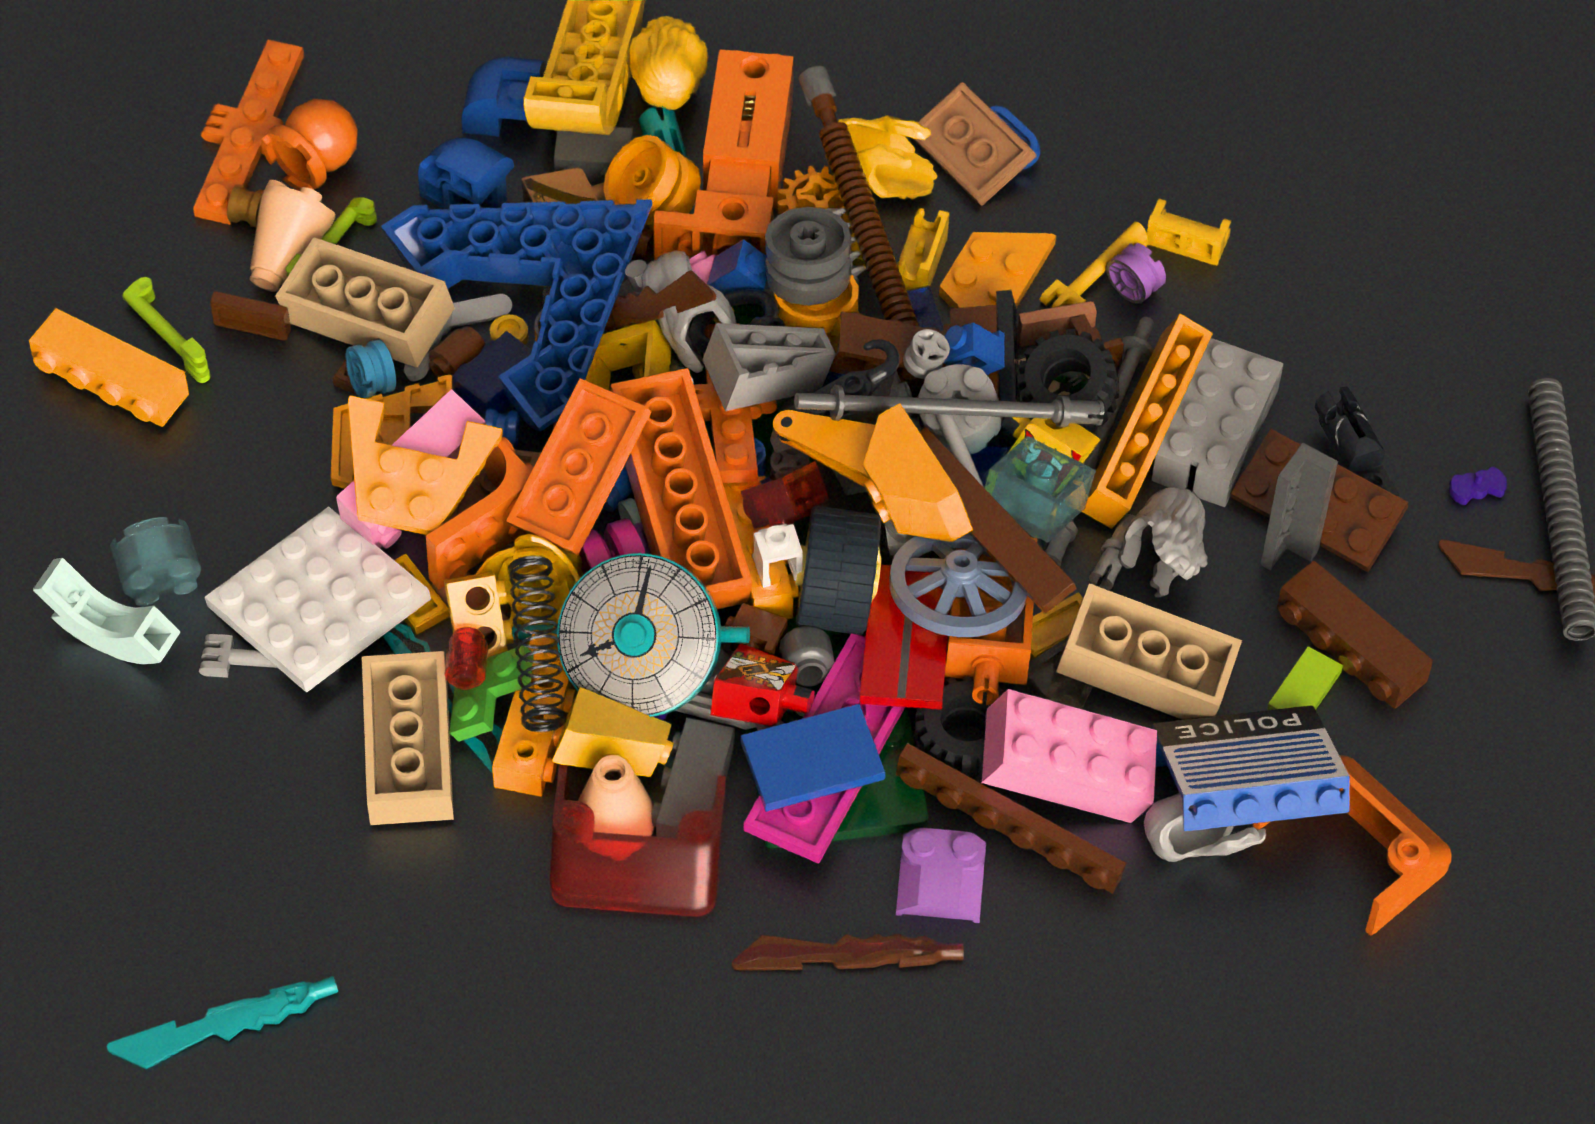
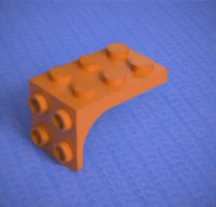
M502 437L498 446L494 447L485 464L486 475L497 489L426 535L429 580L438 590L445 586L444 580L465 576L468 570L482 561L485 562L487 558L497 553L520 535L529 534L512 526L506 520L534 467L530 463L524 464L516 455L511 442L505 437Z

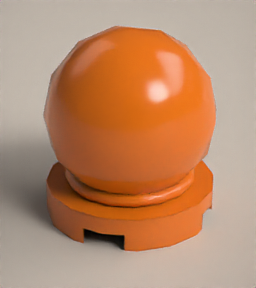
M312 99L297 106L287 118L285 126L281 124L273 126L261 139V145L269 164L272 165L276 161L287 174L283 180L297 191H300L302 187L314 190L324 184L327 179L326 172H333L348 162L357 149L358 129L351 114L341 104L332 100Z

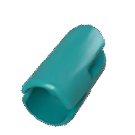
M656 107L645 110L639 118L642 135L656 136L670 145L674 151L680 152L688 158L674 111L661 107L664 119L661 120Z

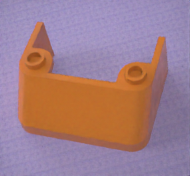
M1339 755L1349 774L1348 814L1388 850V864L1400 876V878L1374 898L1365 929L1372 936L1447 873L1452 854L1446 842L1351 757ZM1269 822L1254 823L1253 827L1259 830Z

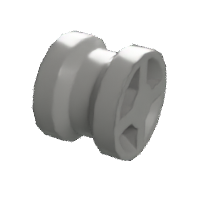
M932 329L918 331L913 336L910 346L904 353L903 362L907 371L914 377L925 379L931 371L941 369L942 363L949 355L950 347L948 341L938 331Z

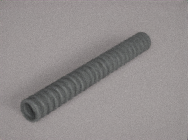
M1543 378L1532 382L1528 386L1527 394L1529 397L1530 414L1532 416L1531 421L1535 436L1536 453L1538 455L1537 462L1541 475L1540 481L1554 564L1555 582L1557 584L1556 590L1559 595L1558 602L1560 604L1562 630L1566 638L1574 641H1583L1595 636V596L1592 590V576L1589 570L1590 563L1586 550L1587 544L1583 530L1581 505L1577 491L1578 486L1575 480L1576 473L1574 471L1572 447L1569 441L1570 435L1568 432L1567 415L1565 413L1563 389L1561 383L1556 379Z

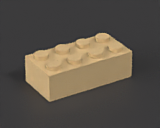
M313 237L275 295L280 306L288 307L290 324L353 346L359 344L365 347L369 341L380 339L387 346L393 360L416 368L422 362L455 309L445 281Z
M1089 583L1056 672L1182 720L1214 717L1221 705L1242 640Z
M444 651L362 656L366 791L370 825L454 820L448 686Z

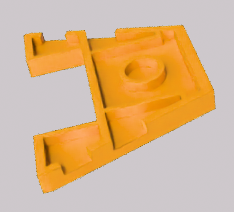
M452 375L437 377L438 381L420 386L419 383L406 386L405 391L385 397L379 394L365 398L385 403V412L377 442L392 445L411 427L412 413H427L451 389L453 390ZM348 404L333 408L331 483L333 486L343 489L354 481Z
M349 395L348 408L358 520L424 535L431 533L450 519L465 496V491L486 464V459L494 447H497L500 443L503 429L467 421L457 459L377 442L385 412V403Z

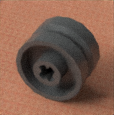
M795 208L778 215L768 225L765 234V251L767 255L765 261L766 278L769 288L778 297L794 304L815 305L826 303L839 297L848 288L851 278V234L848 224L839 215L821 208Z

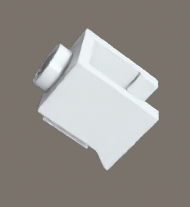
M793 524L774 525L754 533V553L752 557L763 588L771 586L769 563L787 559L794 581L797 578V574L802 572L803 551Z

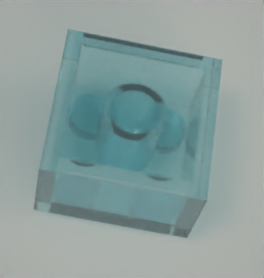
M1027 436L990 468L985 489L1031 536L1049 542L1085 509L1096 470Z

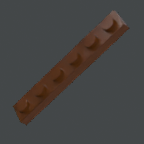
M908 743L901 752L895 774L901 777L908 786L914 789H923L936 796L944 806L951 809L958 808L969 814L982 827L996 829L1009 836L1014 844L1023 849H1032L1045 856L1053 866L1060 869H1069L1083 877L1084 881L1091 887L1105 889L1112 894L1114 893L1127 864L1124 861Z

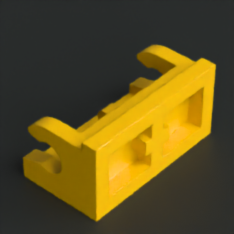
M1159 198L1148 221L1147 245L1217 266L1230 236L1231 229L1229 227L1231 220L1224 218L1220 228L1167 213L1166 209H1164L1167 201Z
M920 208L915 214L914 225L910 227L897 265L905 284V289L927 296L948 238L949 212L939 210L935 222H928L924 219V209Z

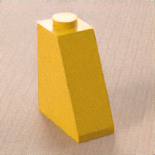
M580 687L566 717V723L563 725L552 761L561 765L594 769L595 765L602 758L617 755L624 758L638 776L651 777L657 763L665 765L674 742L667 740L672 724L655 717H650L629 706Z

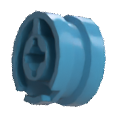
M382 340L369 341L365 347L357 344L347 348L345 355L347 372L351 385L358 397L365 399L374 396L376 392L386 394L395 390L396 372L387 346Z

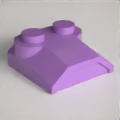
M917 828L903 834L896 915L908 914L973 920L974 923H979L986 841L970 832Z

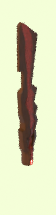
M877 933L866 940L845 934L836 944L832 945L761 935L732 961V968L734 970H803L802 962H832L837 969L871 968L885 964H899V968L933 965L942 960H963V943H942L926 936L911 939L901 934L883 937Z

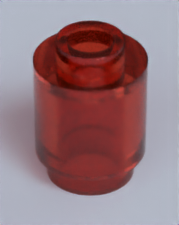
M471 627L459 628L453 632L452 637L447 642L444 676L448 683L458 689L469 690L480 686L485 681L488 643L485 640L484 634L478 629Z

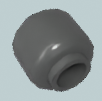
M801 626L789 631L781 639L779 646L780 658L795 663L798 667L796 684L811 687L820 684L826 679L835 663L831 641L826 632L813 626Z

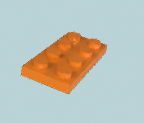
M580 378L506 521L520 530L540 536L562 549L579 555L651 411L639 403Z

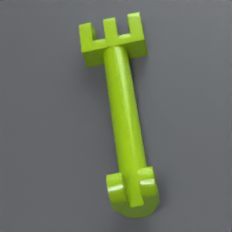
M364 197L353 198L321 240L337 244L354 221L366 226L374 225L377 222L374 202ZM296 254L295 257L287 265V277L296 265V263L298 262L301 255Z
M141 277L133 282L124 291L122 298L183 358L185 370L197 382H207L211 376L204 348L193 337L186 340L150 304L155 299L150 278Z

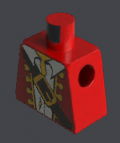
M740 643L714 680L710 715L775 726L779 723L787 709L809 714L813 705L815 691L796 686L798 667L795 663Z

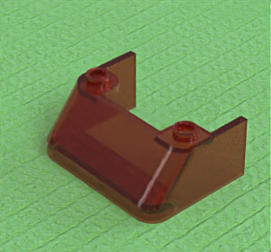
M559 764L552 821L550 892L558 904L575 908L694 917L703 916L712 911L716 905L726 813V776L718 775L714 811L698 810L686 814L679 823L678 837L668 838L594 832L595 817L592 809L585 803L569 801L568 765Z

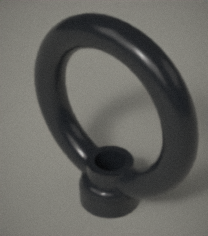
M739 289L723 294L731 307L754 304L763 309V317H755L750 325L785 327L783 320L779 318L778 304L770 294L758 289ZM713 311L696 315L690 328L692 343L703 353H705L710 341L706 336V328L716 317Z

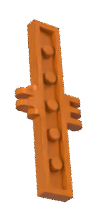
M267 40L238 108L220 104L213 106L211 116L208 117L206 122L207 127L203 128L201 137L205 141L221 144L193 207L195 217L231 225L232 222L227 218L230 194L237 184L247 188L260 156L264 154L261 139L273 126L284 125L283 121L277 117L304 58L303 47Z
M716 323L709 324L706 328V336L709 339L712 336ZM705 367L706 384H694L693 386L704 421L711 422L714 456L722 483L757 482L758 468L752 419L759 418L761 414L774 413L777 409L776 400L725 411Z

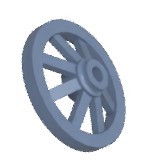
M969 533L953 542L915 536L897 551L891 564L889 587L897 607L917 625L946 636L978 637L1005 628L1022 612L1027 594L996 562L977 560L982 554L991 559L993 558ZM952 548H963V549H967V550H955V551H954ZM934 551L942 559L918 557ZM906 571L935 572L907 586L905 580ZM987 575L1009 577L1013 592L1011 593ZM939 586L943 590L935 610L930 609L916 599ZM978 587L1003 605L986 614L978 593ZM955 597H965L972 617L948 615Z

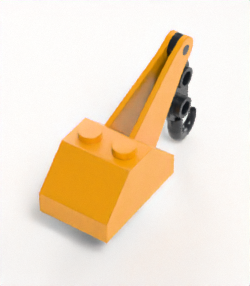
M883 339L871 340L865 343L863 348L867 351L871 349L885 351L887 357L884 363L874 369L849 372L814 393L830 394L834 384H840L844 389L845 395L872 396L879 385L892 376L899 366L900 354L896 346L890 341ZM900 403L878 416L876 425L844 419L834 421L831 419L830 410H784L775 416L773 427L781 442L803 452L865 487L873 501L871 502L872 506L881 517V521L885 523L890 520L898 533L953 542L973 530L958 490ZM844 411L843 415L849 413L850 411Z

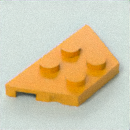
M972 232L940 284L939 296L950 307L964 308L997 305L996 291L1012 290L1017 309L1055 246L1056 235L1051 233Z

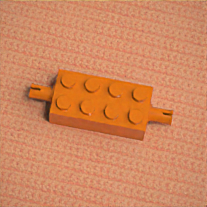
M1033 538V540L1037 543L1038 538ZM956 548V550H967L963 548ZM984 554L977 559L978 561L995 562ZM987 575L1011 593L1013 592L1009 577ZM978 587V593L986 614L1003 605ZM1027 596L1025 606L1020 615L1011 624L997 632L978 637L948 636L945 677L963 679L964 676L972 677V680H974L972 698L975 702L982 704L983 692H987L986 705L993 704L999 698V682L1027 685L1034 602ZM955 597L951 606L950 616L972 617L965 597Z

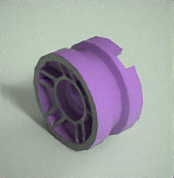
M1132 243L1121 252V255H1116L1107 263L1106 268L1108 278L1116 291L1126 300L1135 304L1145 301L1152 292L1157 291L1166 282L1165 269L1160 260L1154 262L1149 256L1152 254V251L1139 243L1134 246Z

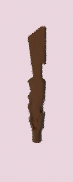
M690 270L657 294L649 286H646L639 295L635 292H629L627 296H619L614 303L605 330H618L631 326L632 322L643 323L663 318V310L676 306L677 313H681L715 301L716 293Z
M1445 539L1440 540L1438 543L1441 551L1461 575L1528 579L1533 582L1539 591L1556 590L1557 584L1555 582L1553 562L1536 559L1530 564L1504 558V551ZM1591 574L1592 590L1595 596V575Z

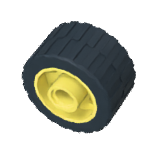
M822 506L812 507L806 543L801 545L803 551L802 572L797 574L795 585H800L796 613V624L798 627L813 626L827 631L859 635L865 633L871 603L877 594L881 569L879 549L881 517L879 514Z

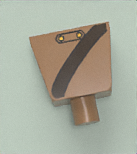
M579 168L522 178L523 203L565 202L566 204H580V201H604V182L591 186L584 171Z

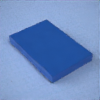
M860 704L741 735V744L765 812L885 780V770Z

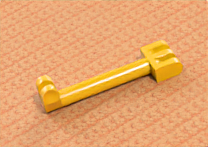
M1137 221L1132 223L1068 287L1057 279L1043 292L1040 302L1048 306L1054 301L1051 308L1086 302L1081 295L1106 271L1107 263L1116 255H1121V252L1131 243L1133 246L1137 243L1147 246L1148 236L1144 227Z

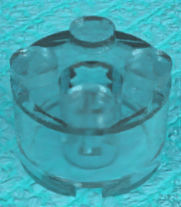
M168 517L143 520L124 529L125 537L118 543L116 538L111 541L110 549L123 592L127 596L134 598L136 605L147 606L155 603L161 594L174 591L176 594L183 595L194 591L198 587L197 578L201 574V565L189 526L184 520L178 519L180 525L169 524Z

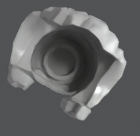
M676 250L660 255L657 260L651 262L644 270L641 277L642 288L644 289V287L649 286L656 294L683 274L692 270L689 256L684 251ZM710 285L708 286L716 293L715 301L681 313H677L676 306L663 310V318L658 319L663 335L668 340L670 347L675 351L681 363L696 374L702 372L704 364L698 349L694 346L689 336L691 319L700 313L713 311L722 324H736L735 314L728 300L720 291Z
M1177 487L1165 488L1154 493L1148 499L1145 506L1132 518V522L1124 533L1123 545L1119 551L1118 558L1120 564L1125 568H1133L1140 553L1143 529L1148 524L1152 527V543L1155 552L1161 559L1154 565L1153 577L1150 581V586L1157 589L1155 597L1159 598L1169 594V586L1176 576L1180 575L1188 580L1193 575L1199 573L1200 567H1205L1208 564V556L1205 553L1202 541L1203 529L1206 523L1205 509L1197 495L1188 489H1179Z
M1180 793L1153 803L1144 819L1145 833L1153 851L1161 859L1170 862H1177L1187 857L1227 856L1252 845L1261 844L1266 837L1265 828L1258 830L1255 827L1247 828L1235 834H1231L1234 826L1184 832L1183 806Z

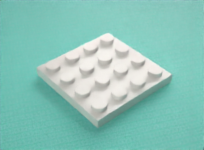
M328 506L206 595L205 600L210 610L307 693L430 601L431 596L429 589L379 547L375 544L372 545L340 519V515Z

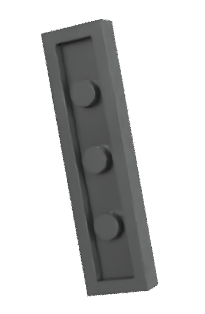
M1305 443L1300 445L1278 476L1261 560V566L1270 571L1286 549L1310 562L1319 550L1338 461Z

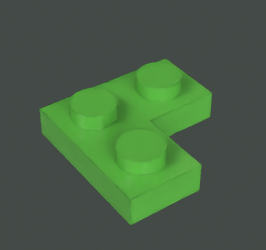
M521 646L519 652L523 656L531 652V650ZM515 648L457 668L449 733L458 742L493 731L496 698L522 689L518 683V677L521 672L516 668L520 658L516 655ZM534 655L528 656L527 658L533 660ZM524 660L521 662L523 671L533 666V663ZM526 675L522 677V683L525 686L531 682V677Z

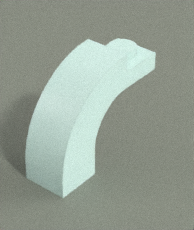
M64 558L53 559L33 588V591L55 611L51 618L63 629L90 647L123 661L136 664L161 663L180 634V631L155 606L135 608L119 604L107 598L93 588Z

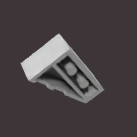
M716 323L702 360L725 411L795 396L796 393H809L821 389L836 353L824 328Z

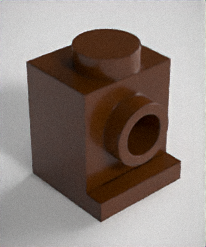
M742 603L736 617L731 615L725 626L749 627L750 641L749 643L741 644L780 657V642L785 634L788 633L787 618ZM730 643V650L735 651L740 643Z

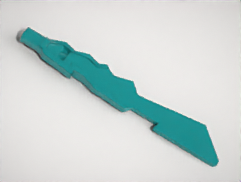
M333 976L314 983L303 981L269 990V995L260 998H247L210 1008L204 1019L176 1028L174 1020L110 1042L107 1045V1050L113 1055L148 1069L213 1034L229 1041L243 1029L260 1031L264 1024H279L289 1014L304 1013L314 1001L337 993L338 989Z

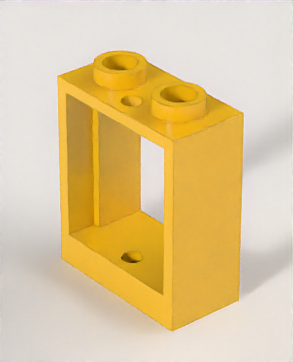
M652 320L602 334L585 381L609 390L612 371L645 362L644 377L670 372L672 348L663 335L658 323Z

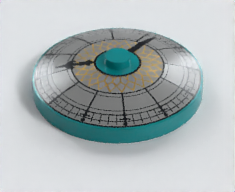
M626 554L601 562L576 582L565 599L560 612L557 627V638H559L557 646L558 652L561 654L560 660L563 669L577 691L582 687L629 706L650 717H657L675 711L687 704L706 685L715 669L720 653L721 624L717 607L709 591L687 568L677 562L652 554Z

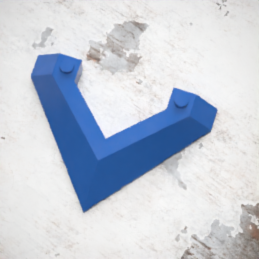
M651 199L636 200V204L615 205L613 200L580 201V204L527 202L502 203V208H481L480 204H450L449 209H429L428 205H413L383 224L381 228L407 269L445 281L447 289L461 280L552 286L550 294L546 295L540 317L541 328L537 342L534 341L531 355L498 376L509 402L516 411L520 412V416L529 427L541 432L558 421L580 378L585 380L626 275L625 269L631 262L653 203Z

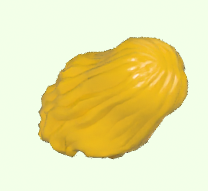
M662 16L657 20H651L646 28H642L641 33L632 39L629 49L631 75L640 88L643 99L649 105L676 110L688 102L691 94H696L701 79L706 74L708 63L706 44L700 40L692 24L686 23L682 19Z
M889 115L874 120L859 118L838 120V122L847 124L869 189L880 198L899 197L900 199H906V197H909L913 200L917 196H925L932 192L933 180L937 178V174L933 170L934 165L928 159L915 154L914 146L906 138L911 137L925 140L931 134L927 127H923L914 120H903Z

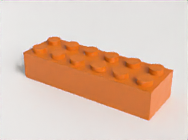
M686 368L611 384V392L639 403L651 411L625 463L650 553L677 562L691 571L707 588L717 609L748 603L753 585L689 369Z

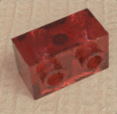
M816 461L773 474L741 490L743 509L747 517L751 519L754 529L766 525L770 527L782 524L791 525L795 520L810 515V508L829 499Z

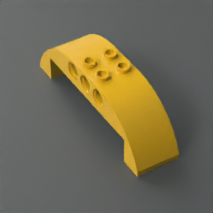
M567 0L544 76H530L523 98L525 115L531 128L610 135L613 132L631 77L629 49L632 39L641 32L645 0Z

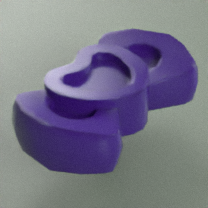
M1490 467L1488 470H1479L1476 473L1456 474L1449 482V494L1460 505H1466L1472 498L1483 499L1487 494L1501 498L1507 489V478L1501 470L1495 467Z

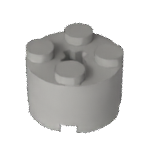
M963 364L949 365L939 370L931 371L925 377L918 398L999 401L994 385L984 370ZM920 414L924 427H927L951 452L936 415ZM953 415L969 454L979 452L985 448L986 443L994 435L996 437L1000 431L1003 417Z

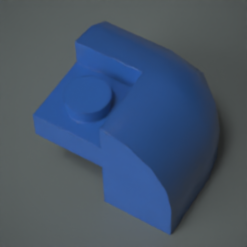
M501 57L491 59L477 67L469 80L461 117L462 133L499 136L503 118L527 120L523 98L530 76H544L546 70L545 61Z
M468 138L446 140L433 149L419 164L418 181L420 196L443 209H449L450 204H459L463 198L474 204L481 205L482 202H485L494 208H501L502 203L507 201L506 176L514 168L513 160L476 140Z

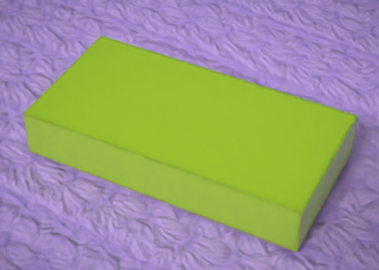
M1308 646L1268 703L1267 710L1313 705L1316 710L1342 673L1343 665Z

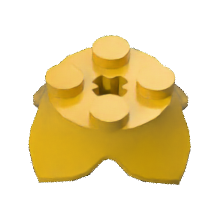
M533 534L520 535L514 540V547L493 554L478 569L476 574L492 571L496 581L503 580L507 603L512 607L515 599L510 595V589L513 585L509 581V564L513 560L524 556L536 555L549 559L553 569L548 577L552 578L554 583L544 590L551 591L555 595V599L544 605L553 606L557 610L556 614L547 618L555 621L557 624L565 599L576 582L583 576L580 555L573 554ZM540 564L529 565L520 568L516 573L535 574L546 570L548 566ZM541 579L526 581L519 585L542 587L548 585L550 581ZM481 587L483 591L487 594V590ZM517 587L514 589L516 597L529 592ZM532 594L520 600L539 602L550 599L551 595ZM517 602L515 608L519 612L533 605ZM538 608L522 614L527 616H545L551 614L553 610ZM512 609L510 614L511 627H513V618L516 615ZM520 616L517 618V624L533 621ZM537 623V624H532V625H553V624H550V623Z

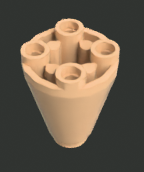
M277 180L268 181L260 199L250 265L252 272L250 280L252 283L262 289L277 292L280 285H283L287 278L286 267L295 255H302L313 237L321 239L329 230L336 214L320 203L322 199L320 193L307 187H302L300 191H297Z
M617 755L602 758L595 765L574 808V832L580 841L590 850L611 856L616 860L628 858L632 852L637 851L649 841L655 829L651 820L653 802L632 766L624 758Z

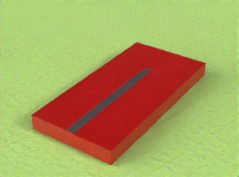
M881 564L877 594L871 603L866 629L860 704L942 710L948 636L932 632L917 625L901 612L890 592L889 578L891 565ZM906 571L905 580L907 586L935 572ZM939 586L916 599L930 609L935 610L943 590Z

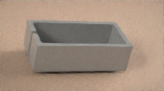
M1210 338L1157 451L1152 481L1167 487L1187 489L1191 465L1196 466L1193 493L1200 499L1225 507L1277 395L1284 363Z

